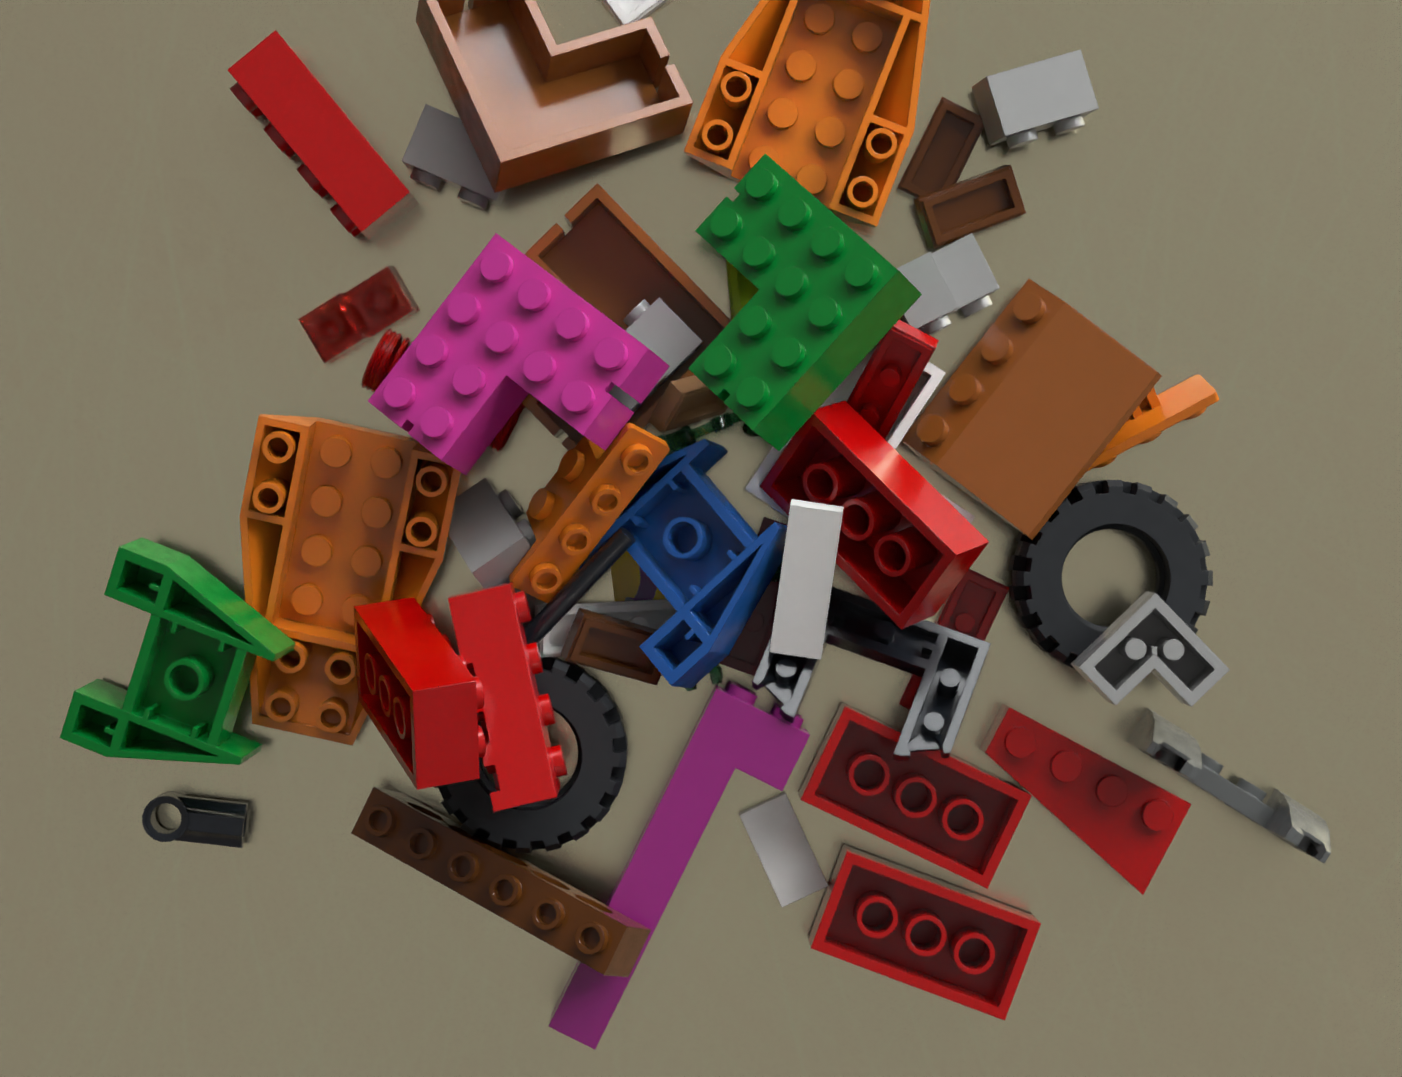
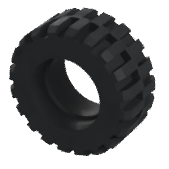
M1122 480L1087 482L1075 486L1033 540L1023 533H1019L1016 539L1018 541L1015 555H1011L1009 570H1012V584L1009 585L1011 600L1015 601L1018 610L1016 616L1022 628L1027 629L1033 638L1032 641L1042 651L1054 657V660L1074 668L1071 663L1109 627L1093 624L1079 616L1067 601L1062 586L1063 565L1070 550L1086 535L1104 529L1127 532L1139 539L1147 547L1156 567V587L1154 593H1157L1195 634L1197 633L1198 629L1194 626L1200 615L1206 616L1210 601L1205 600L1207 586H1213V570H1207L1205 557L1210 556L1206 540L1199 539L1195 531L1198 525L1190 514H1183L1177 508L1178 502L1167 494H1159L1153 491L1152 487L1138 482L1131 483Z
M541 657L543 673L535 674L539 695L549 693L553 711L562 716L569 724L578 746V759L575 771L568 783L559 790L558 796L494 812L490 793L496 792V786L488 778L482 764V758H479L480 779L434 787L439 789L443 798L441 803L448 814L456 816L462 823L461 828L471 836L476 834L486 839L487 845L499 850L502 847L516 849L515 853L531 854L532 850L546 849V852L561 848L562 844L573 839L577 841L586 835L597 822H601L609 812L623 783L628 745L621 719L622 716L616 703H613L607 694L606 688L598 680L588 675L585 669L574 663L570 664L557 659L558 657Z

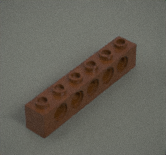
M373 787L351 832L360 839L603 975L629 977L651 929L503 848L499 850L487 845V840L476 834L473 836L469 835L461 828L460 824L401 792Z

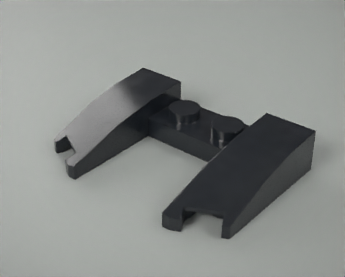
M832 587L822 655L828 643L922 677L894 750L892 760L909 761L910 752L939 750L942 758H949L985 664L991 643L927 620L920 621L901 630L874 601ZM770 637L752 681V687L756 691L765 687L783 705L780 708L779 714L785 720L793 723L820 660L769 652Z

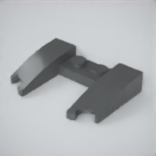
M1147 707L1128 737L1127 743L1292 847L1325 864L1331 854L1330 831L1324 819L1276 788L1267 803L1264 804L1262 801L1267 793L1241 777L1236 785L1219 775L1224 766L1202 753L1197 739Z

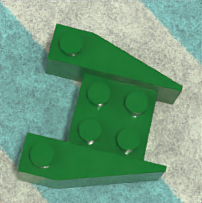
M143 537L119 546L104 595L151 613L128 690L100 679H96L75 690L60 738L105 757L242 764L259 753L263 745L232 732L256 657L260 656L274 662L293 651L296 643L189 555Z

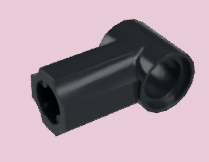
M164 792L151 800L145 807L142 823L146 833L154 840L160 842L176 840L242 848L247 827L248 803L184 796L177 792ZM169 803L178 808L181 814V823L178 828L167 830L158 824L155 812L160 804Z

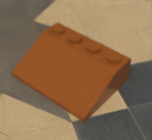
M1028 279L908 430L902 441L925 464L1033 540L1162 376L1065 301L1031 279Z

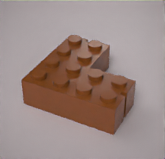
M465 0L418 1L416 23L494 193L684 133L693 101L675 64L667 66L670 54L652 17L556 45L536 0H469V10L463 11Z
M597 183L564 215L566 222L572 229L565 235L564 230L556 223L525 255L624 330L628 328L623 322L624 318L642 300L645 299L652 305L660 297L703 341V345L628 420L627 423H632L645 430L651 424L648 420L669 383L694 375L688 369L690 365L731 320ZM531 394L522 401V404L553 436L557 437L562 431L568 435L561 443L568 451L574 449L584 437Z

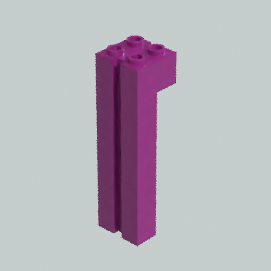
M732 680L728 681L726 687L717 683L714 684L605 905L651 929L629 977L603 975L577 960L553 1008L548 1027L596 1050L735 768L783 791L810 737L809 732H807L808 730L801 726L804 721L802 715L797 713L794 722L791 723L779 714L780 708L783 705L775 702L772 709L769 710L755 703L758 697L756 692Z

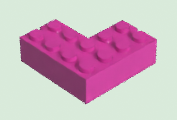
M495 233L368 402L400 428L409 432L408 434L441 461L467 475L529 393L583 436L603 450H606L634 414L632 410L609 394L614 385H617L641 404L670 366L644 344Z

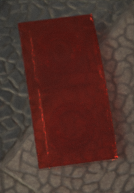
M393 265L385 267L349 291L339 293L298 320L322 361L328 363L419 310Z

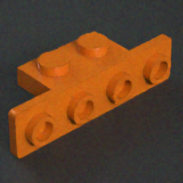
M1199 374L1190 377L1159 395L1156 394L1153 387L1087 471L1093 468L1104 467L1113 462L1117 455L1138 444H1145L1155 440L1162 431L1182 420H1189L1200 416L1208 406L1219 401L1216 390Z
M627 423L606 450H603L584 436L574 449L567 451L560 461L558 471L545 488L539 489L533 495L526 514L536 541L509 575V581H513L514 588L525 591V593L545 603H549L567 584L669 453L670 448L667 442L632 423Z

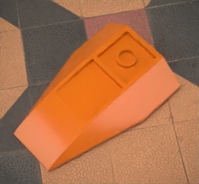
M760 0L720 57L684 153L737 182H740L764 154H767L838 218L876 228L915 128L930 0Z
M260 414L258 416L240 511L244 596L247 604L296 644L293 651L274 662L260 656L256 657L250 675L252 724L353 746L368 716L358 700L354 606L414 597L420 606L422 605L445 556L461 477L460 471L441 461L414 438L319 417Z

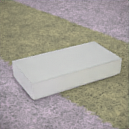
M785 792L739 813L782 907L828 886Z

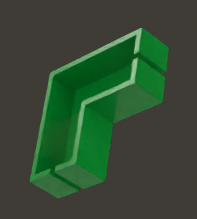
M764 154L734 187L739 193L738 197L731 201L726 196L695 230L759 290L688 369L717 397L724 401L723 403L747 426L780 451L918 300L922 293L872 246L767 154Z

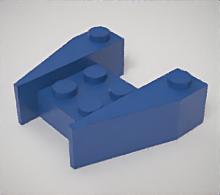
M702 439L666 456L578 568L581 569L620 527H624L634 536L636 541L627 550L628 553L677 611L639 647L671 686L690 689L729 655L783 560L787 532L786 525L774 522L760 536L755 533L707 476L706 472L728 453L724 446L707 439Z

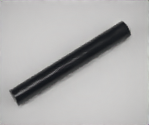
M620 527L524 628L527 644L533 642L538 644L633 545L636 540L627 529Z

